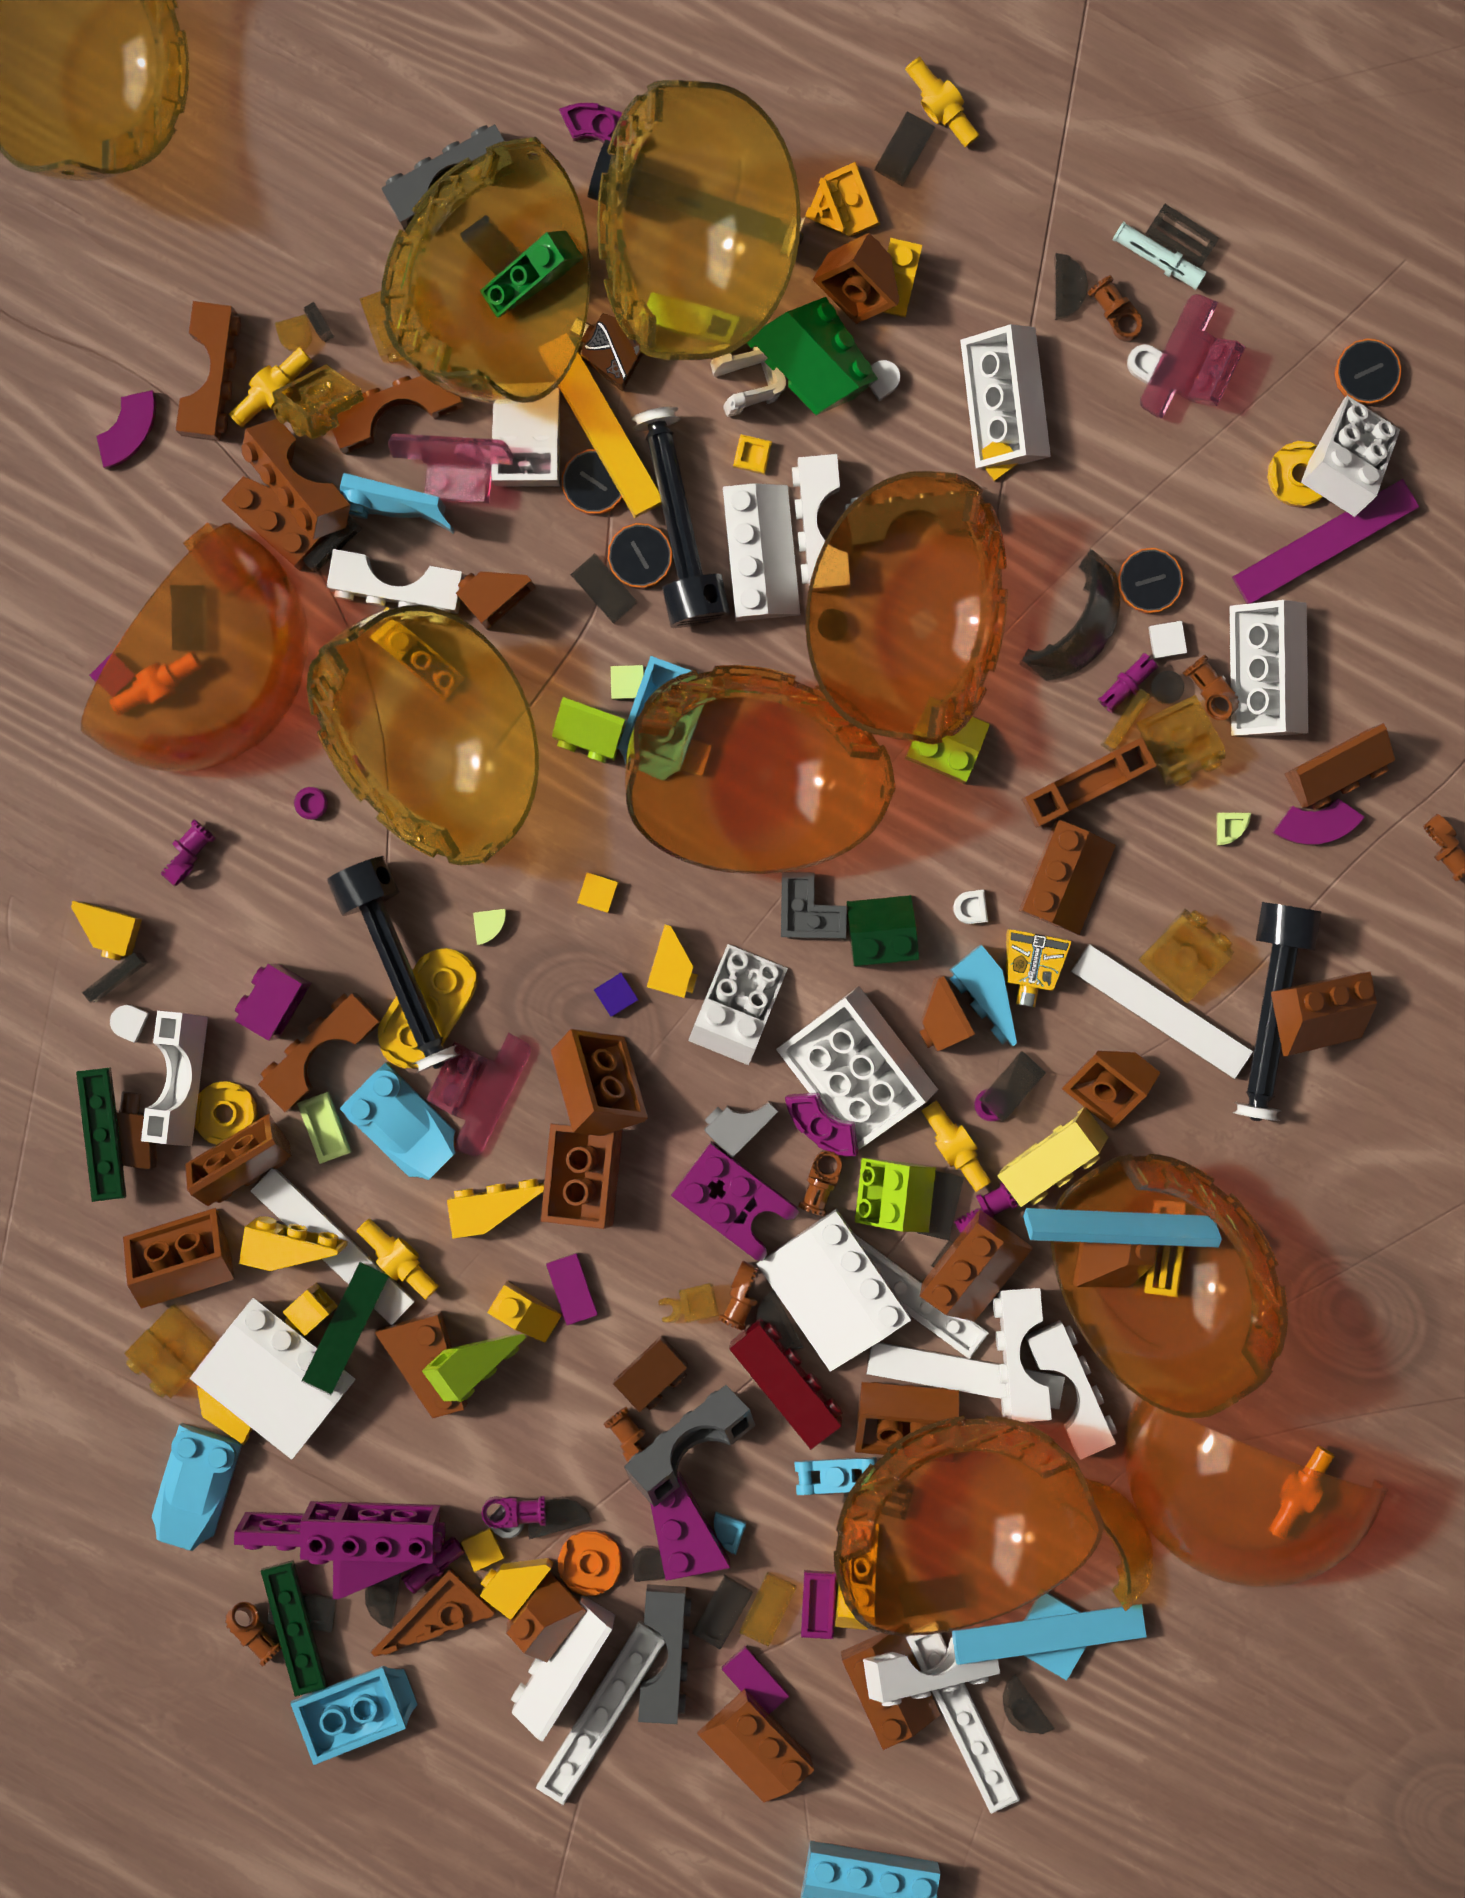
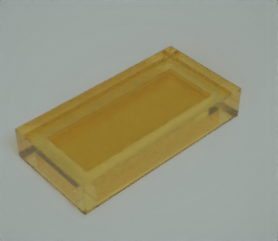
M1142 689L1137 691L1101 743L1102 747L1108 751H1113L1117 748L1150 699V694Z
M767 1572L739 1633L769 1647L796 1590V1585Z

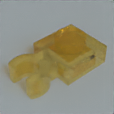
M711 1283L679 1290L681 1300L663 1298L658 1301L660 1306L670 1304L673 1308L670 1316L662 1318V1322L674 1323L681 1315H684L686 1323L719 1316L714 1288Z

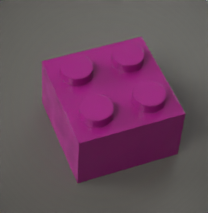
M267 964L265 968L261 966L254 975L251 983L255 986L250 995H244L237 1004L235 1012L238 1013L235 1021L266 1040L271 1041L281 1037L312 983L280 964Z

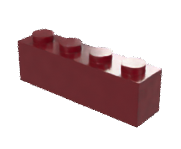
M760 1318L731 1340L729 1350L811 1450L842 1426V1417L840 1415L843 1412L833 1398L827 1400L820 1390L823 1387L815 1375L811 1372L807 1375L801 1368L800 1364L802 1361L798 1354L791 1347L786 1349L779 1339L782 1336L771 1322L766 1324Z

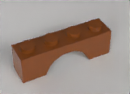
M193 301L189 334L207 349L210 357V372L206 382L198 391L180 398L176 431L181 436L220 441L221 433H226L228 414L224 413L225 401H230L232 395V381H228L230 368H235L237 351L233 349L234 336H239L241 329V318L237 316V312L232 306Z
M440 364L432 365L424 369L421 376L413 379L410 376H405L393 381V386L381 391L380 388H374L364 392L362 399L354 402L343 400L332 405V410L326 412V415L342 453L347 454L373 444L377 423L387 411L401 405L417 406L428 412L434 419L465 408L448 365L441 367Z
M279 418L245 429L244 440L241 446L244 459L251 463L260 474L262 481L269 485L278 496L279 502L291 512L300 528L304 529L313 540L346 528L350 503L333 483L310 481L292 469L290 464L293 460L296 438Z
M1140 737L1021 800L1037 828L1157 765L1143 738Z
M345 993L341 995L331 1005L334 1011L326 1019L322 1016L317 1018L307 1028L310 1034L302 1042L296 1039L285 1049L284 1053L287 1057L279 1064L275 1061L272 1062L260 1074L264 1079L258 1085L284 1112L290 1111L313 1089L309 1078V1063L318 1047L332 1039H341L353 1044H360L380 1024L381 1018L356 993H352L349 997Z

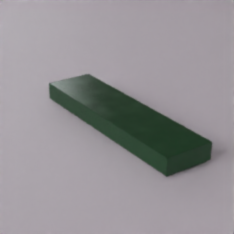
M111 1067L77 1071L91 1200L96 1202L126 1198Z
M359 1262L301 1382L330 1396L332 1395L387 1282L388 1275Z
M294 1560L262 1568L261 1575L294 1696L327 1688L328 1684Z

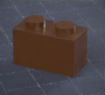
M661 1335L614 1379L613 1385L639 1413L645 1407L650 1411L663 1399L660 1393L667 1386L670 1385L672 1388H675L685 1379L687 1374L684 1371L687 1369L688 1363Z

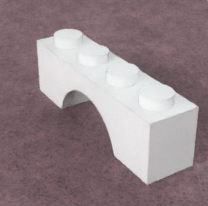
M837 454L798 457V467H792L793 487L800 486L801 499L795 500L796 519H803L804 532H798L799 552L806 551L807 564H801L802 584H809V592L846 589L849 586L846 552L828 544L820 534L817 525V514L821 505L830 496L839 492L840 489Z
M333 549L326 588L331 592H335V598L353 601L354 596L367 598L366 603L371 605L385 606L387 601L399 603L398 609L417 612L418 607L431 609V615L449 618L450 613H459L461 599L457 596L456 592L460 589L458 584L465 578V575L461 571L429 566L425 574L416 582L406 586H391L377 579L373 573L370 559L365 554Z
M157 1011L153 1043L164 1055L167 1077L165 1087L158 1100L145 1108L141 1141L192 1146L208 1017Z
M1040 1288L999 1291L998 1298H993L994 1317L1000 1318L1001 1331H996V1346L998 1351H1003L1004 1364H999L998 1366L1000 1384L1006 1385V1397H1001L1003 1417H1008L1009 1423L1052 1420L1049 1387L1031 1379L1025 1372L1020 1360V1346L1025 1334L1034 1325L1043 1321Z
M1059 1320L1025 1335L1024 1337L1039 1369L1063 1373L1072 1380L1077 1394L1076 1407L1071 1417L1064 1424V1427L1078 1458L1081 1460L1115 1445L1116 1443L1112 1435L1117 1433L1116 1427L1110 1415L1103 1416L1099 1405L1103 1404L1104 1400L1097 1385L1091 1387L1086 1375L1091 1374V1371L1084 1356L1077 1357L1073 1345L1078 1344L1071 1326L1064 1327L1063 1323Z
M952 1637L950 1638L947 1653L942 1661L927 1671H918L906 1655L895 1652L863 1659L869 1699L882 1702V1706L898 1705L902 1703L901 1698L909 1696L913 1699L926 1698L931 1696V1691L941 1689V1691H954L960 1688L961 1683L970 1682V1684L986 1683L989 1681V1676L1000 1674L998 1659L961 1665L956 1664Z

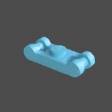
M877 1457L802 1460L794 1462L795 1472H798L799 1484H796L797 1495L879 1491V1481L875 1480V1468H878ZM854 1469H862L863 1481H855ZM811 1471H820L821 1483H812Z

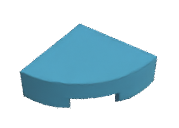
M715 1512L714 1530L716 1536L727 1551L736 1555L746 1522Z

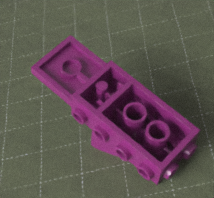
M310 1501L304 1514L245 1512L234 1531V1545H243L245 1549L249 1550L261 1549L263 1546H276L278 1550L289 1551L300 1547V1560H309L311 1564H326L329 1561H333V1599H341L422 1563L433 1564L436 1553H441L442 1542H445L446 1524L445 1522H440V1505Z

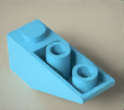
M979 945L949 969L953 974L950 981L961 994L965 991L969 993L974 1000L970 1005L981 1019L986 1016L994 1024V1027L990 1030L1003 1045L1005 1042H1008L1011 1046L1017 1044L1003 970L986 949Z

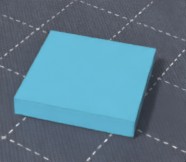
M1042 1589L1024 1620L1079 1613L1081 1611ZM1087 1646L1024 1656L1067 1681Z

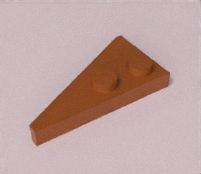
M450 1568L372 1649L371 1654L376 1657L398 1651L399 1648L416 1642L417 1644L443 1635L444 1632L463 1628L467 1624L484 1618H491L496 1611Z

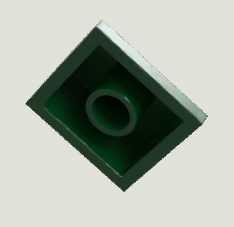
M911 895L846 902L853 966L919 960L917 930Z

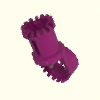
M195 819L191 822L192 827L180 840L175 839L172 843L180 853L174 857V860L170 861V864L166 865L168 869L165 867L164 871L161 872V875L174 887L181 883L192 871L193 863L197 860L196 855L209 841L213 842L216 839L208 829L204 830L205 827Z
M1000 1183L999 1188L986 1195H976L981 1208L975 1209V1211L972 1210L971 1213H966L967 1217L962 1215V1219L959 1217L954 1221L960 1234L979 1209L993 1218L994 1215L1010 1207L1013 1209L1018 1207L1014 1197H1010L1012 1195L1008 1193L1009 1191L1003 1183Z
M540 1496L538 1500L518 1501L517 1498L490 1497L482 1507V1520L490 1528L496 1529L518 1527L519 1524L539 1523L540 1526H546L545 1496ZM498 1503L505 1508L506 1515L502 1520L493 1521L488 1517L487 1509L491 1504Z

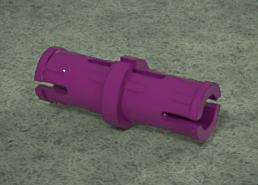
M1143 653L1125 673L1121 672L1117 676L1118 680L1098 698L1100 704L1103 707L1107 706V711L1113 713L1131 693L1135 695L1139 691L1138 686L1158 668L1153 659L1149 660L1150 657L1146 653Z
M452 1536L442 1545L441 1553H436L433 1564L422 1563L401 1578L406 1587L415 1594L436 1576H442L444 1574L443 1570L460 1556L464 1555L465 1551L459 1541Z

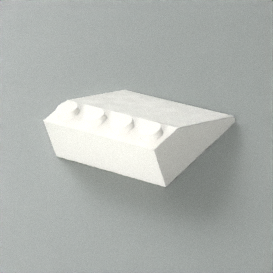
M860 987L854 989L776 1049L809 1093L819 1092L823 1105L832 1115L841 1120L855 1122L858 1150L926 1103L938 1091V1088Z
M837 1208L766 1256L763 1261L756 1263L829 1371L844 1364L911 1321L910 1314Z
M254 1298L251 1299L189 1378L291 1460L356 1380L343 1370L331 1396L301 1382L317 1348Z

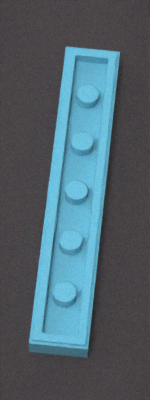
M1026 1208L1023 1215L1030 1240L1219 1247L1222 1241L1214 1216Z
M1142 1604L952 1631L955 1660L958 1665L1147 1637Z

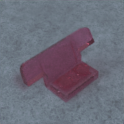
M1195 294L1187 300L1140 398L1141 407L1155 417H1164L1175 393L1194 403L1218 406L1246 348L1238 341L1218 339L1205 331L1218 302L1200 294Z
M392 434L388 442L392 458L422 459L423 463L427 465L424 493L440 497L444 501L489 503L492 464H513V454L509 446L504 441L498 439Z
M509 1032L495 1061L454 1041L452 1046H455V1052L460 1055L445 1062L426 1099L451 1115L466 1120L454 1143L455 1150L471 1156H478L483 1152L530 1056L531 1048L529 1044Z

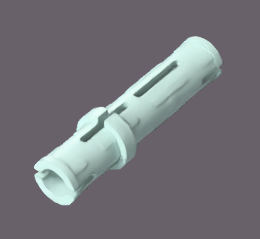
M1124 221L1112 239L1164 270V275L1168 277L1172 275L1191 286L1194 290L1198 288L1207 273L1205 270L1203 271L1183 259L1182 253L1178 251L1176 254L1153 239L1130 227Z

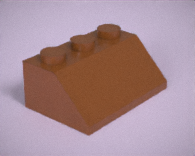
M1384 723L1369 728L1284 773L1302 808L1312 805L1314 810L1331 802L1332 800L1329 795L1338 790H1341L1342 794H1346L1360 786L1359 779L1367 775L1374 779L1389 771L1387 764L1395 761L1387 728Z
M1060 819L1056 820L1019 912L1080 935L1116 845L1087 830Z
M1371 971L1337 976L1272 991L1271 997L1283 1056H1290L1362 1038L1377 1005Z
M570 1029L551 1049L573 1133L602 1136L645 1122L648 1119L624 1036Z
M267 1114L185 1164L187 1191L206 1206H210L215 1202L221 1203L227 1200L233 1191L239 1187L255 1183L261 1174L269 1169H277L283 1166L289 1157L292 1156L290 1143L270 1114Z
M550 1124L541 1222L599 1229L613 1227L623 1129L602 1136L573 1133L572 1127L569 1124Z
M216 1208L123 1237L127 1286L141 1309L234 1280L232 1255Z
M979 1209L923 1280L919 1297L947 1316L975 1322L1032 1251L1033 1247Z
M862 1382L858 1405L855 1453L952 1461L959 1424V1390Z
M900 1625L841 1651L842 1662L883 1750L912 1738L941 1715L932 1694L921 1699H913L911 1696L901 1698L902 1703L894 1706H882V1702L869 1699L863 1659L895 1652L906 1655L911 1664L921 1672Z
M746 1689L740 1692L697 1732L700 1738L763 1802L790 1793L814 1771L811 1756L766 1712Z

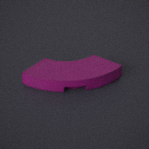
M577 103L559 109L573 141L587 138L604 143L605 140H609L632 149L646 143L639 128L631 119L619 111L597 103Z
M153 390L121 397V411L117 422L108 431L96 436L104 469L122 464L140 450L139 448L146 440L149 432H151L155 421L156 398Z
M1339 798L1335 799L1327 808L1319 811H1303L1291 806L1272 833L1286 841L1297 844H1323L1348 834L1360 824L1364 816Z
M819 1092L789 1094L785 1097L786 1106L794 1124L801 1133H804L815 1142L819 1148L834 1152L837 1155L857 1156L859 1152L855 1122L841 1120L832 1115L823 1105Z

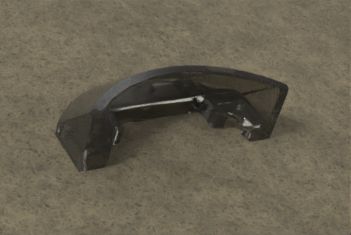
M1092 549L1087 552L1078 566V569L1084 573L1086 579L1083 590L1089 593L1086 606L1079 620L1068 634L1056 644H1049L1045 649L1039 651L1027 649L1019 662L1020 666L1044 681L1057 680L1087 666L1102 652L1104 645L1115 630L1120 611V591L1115 570Z

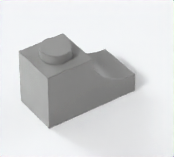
M769 1101L762 1107L749 1112L733 1111L728 1106L722 1111L717 1107L705 1119L709 1125L704 1131L733 1158L778 1110Z

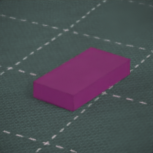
M574 1253L546 1263L566 1325L598 1315L578 1254Z
M804 1570L801 1638L834 1639L837 1572Z
M746 1645L722 1666V1671L741 1692L746 1689L768 1714L789 1697V1693Z

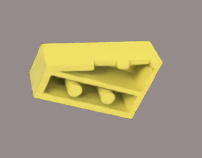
M1083 1107L1077 1112L1078 1115L1064 1126L1060 1124L1052 1130L1054 1133L1038 1144L1035 1143L1005 1165L997 1175L1020 1207L1029 1201L1032 1205L1038 1203L1048 1195L1046 1190L1055 1183L1058 1187L1063 1186L1074 1177L1072 1173L1080 1166L1087 1169L1100 1159L1098 1154L1106 1143L1108 1136L1088 1109Z

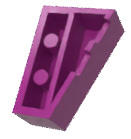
M677 1471L680 1487L657 1506L653 1507L650 1503L666 1581L730 1568V1558L722 1548L715 1532L706 1520L680 1471Z

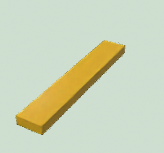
M567 334L539 348L542 359L633 517L637 518L662 505L658 489L569 335Z

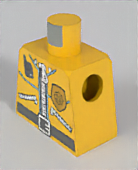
M1011 929L1007 930L1005 980L1008 983L1019 985L1016 1004L1035 1007L1039 989L1054 990L1071 941Z

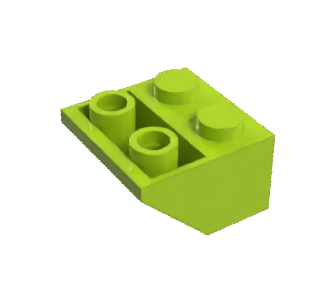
M862 1158L855 1223L901 1232H929L936 1167Z

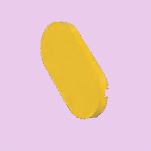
M447 948L436 949L425 954L419 959L412 970L440 1037H443L442 1046L470 1003L477 988V973L472 962L461 952ZM396 996L378 1027L380 1049L384 1057L392 1064L402 1068H418V1065L413 1063L425 1058L422 1051L417 1049L418 1045Z

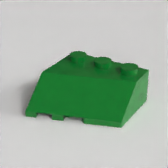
M827 297L785 312L744 339L751 348L756 345L767 357L765 363L772 370L778 368L788 378V387L815 415L855 399L878 380L870 363L859 350L853 336L847 331L837 315L836 309L830 304Z

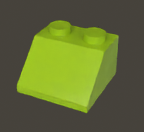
M563 697L552 737L558 740V747L574 753L578 747L589 751L588 758L606 764L607 758L615 761L619 750L618 745L627 722L618 716Z
M930 699L904 759L965 784L981 750L990 724Z

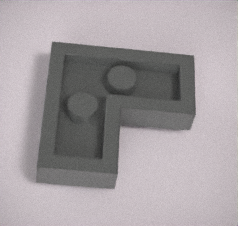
M782 872L781 937L846 938L847 906L814 905L815 873Z

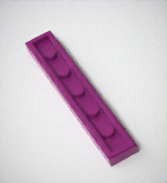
M1404 479L1379 492L1355 517L1348 512L1342 513L1234 575L1232 579L1245 602L1251 604L1412 512L1419 505Z

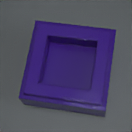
M622 972L594 989L610 1017L639 1000Z

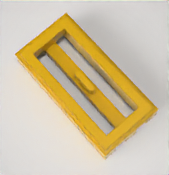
M1163 1245L1158 1287H1152L1155 1271L1154 1263V1266L1146 1272L1145 1293L1171 1297L1178 1296L1184 1246H1176L1171 1289L1165 1288L1170 1246Z

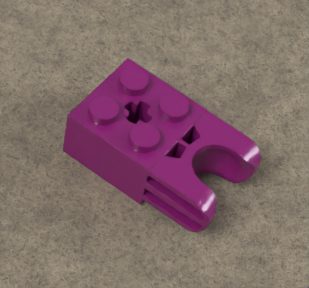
M713 1142L708 1144L671 1194L674 1199L758 1261L765 1259L767 1251L766 1246L752 1232L751 1223L754 1217L761 1212L771 1211L786 1220L794 1219L799 1213V1210L793 1203L737 1160L731 1158ZM718 1180L724 1182L723 1190L725 1193L723 1195L717 1194V1196H714L710 1193L711 1187L709 1183L711 1181L715 1183Z

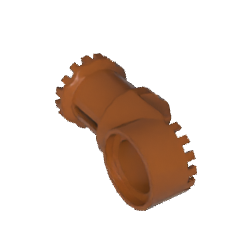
M1111 275L1106 276L1098 282L1099 286L1095 284L1088 291V295L1095 297L1104 309V316L1111 324L1114 335L1119 340L1131 341L1140 334L1143 319L1128 297L1123 298L1112 283L1113 277ZM1123 317H1131L1135 320L1137 328L1132 333H1124L1119 329L1118 321Z
M1203 655L1192 666L1187 668L1183 674L1190 676L1202 690L1201 695L1206 700L1205 707L1207 713L1213 719L1226 720L1238 709L1239 700L1237 699L1239 697L1235 695L1236 692L1225 682L1226 678L1219 676L1207 662L1208 657ZM1216 697H1222L1227 700L1229 704L1228 711H1222L1216 706Z
M1436 814L1423 825L1424 830H1426V833L1430 832L1428 836L1432 837V840L1436 841V844H1439L1441 847L1434 858L1437 861L1441 860L1453 873L1452 878L1455 881H1459L1465 876V852L1459 847L1460 842L1455 837L1457 834L1454 828L1445 818Z
M825 1150L820 1151L816 1155L807 1179L809 1186L804 1200L798 1204L800 1209L807 1212L812 1210V1214L826 1216V1203L830 1192L835 1190L842 1171V1159L839 1155ZM823 1156H832L837 1161V1168L833 1173L826 1174L819 1169L818 1162ZM818 1190H820L818 1199L816 1202H814L816 1193Z
M742 1261L731 1285V1300L725 1313L720 1314L719 1321L728 1326L731 1323L732 1328L735 1326V1329L745 1331L747 1316L752 1306H756L758 1303L756 1299L747 1295L750 1290L749 1287L751 1288V1282L753 1283L754 1281L751 1278L756 1277L753 1273L757 1274L758 1267Z
M624 1407L619 1410V1413H615L616 1417L614 1415L611 1416L603 1425L605 1428H610L620 1440V1447L624 1451L623 1455L626 1461L629 1462L633 1455L644 1450L637 1441L646 1432L643 1428L639 1429L628 1415L629 1409Z
M239 1602L228 1611L225 1623H227L226 1627L230 1628V1632L239 1639L243 1647L248 1646L260 1659L259 1664L263 1667L273 1658L271 1654L275 1656L282 1649L280 1642L276 1643L264 1630L265 1625L259 1620L258 1610L251 1603ZM241 1610L248 1614L250 1619L248 1626H241L237 1623L235 1619L236 1611Z

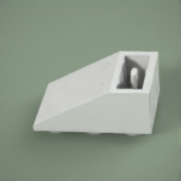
M494 388L491 462L492 482L495 487L560 486L559 388Z
M1347 395L1312 454L1301 483L1355 517L1377 496L1400 429Z
M727 944L688 1041L749 1065L788 968Z

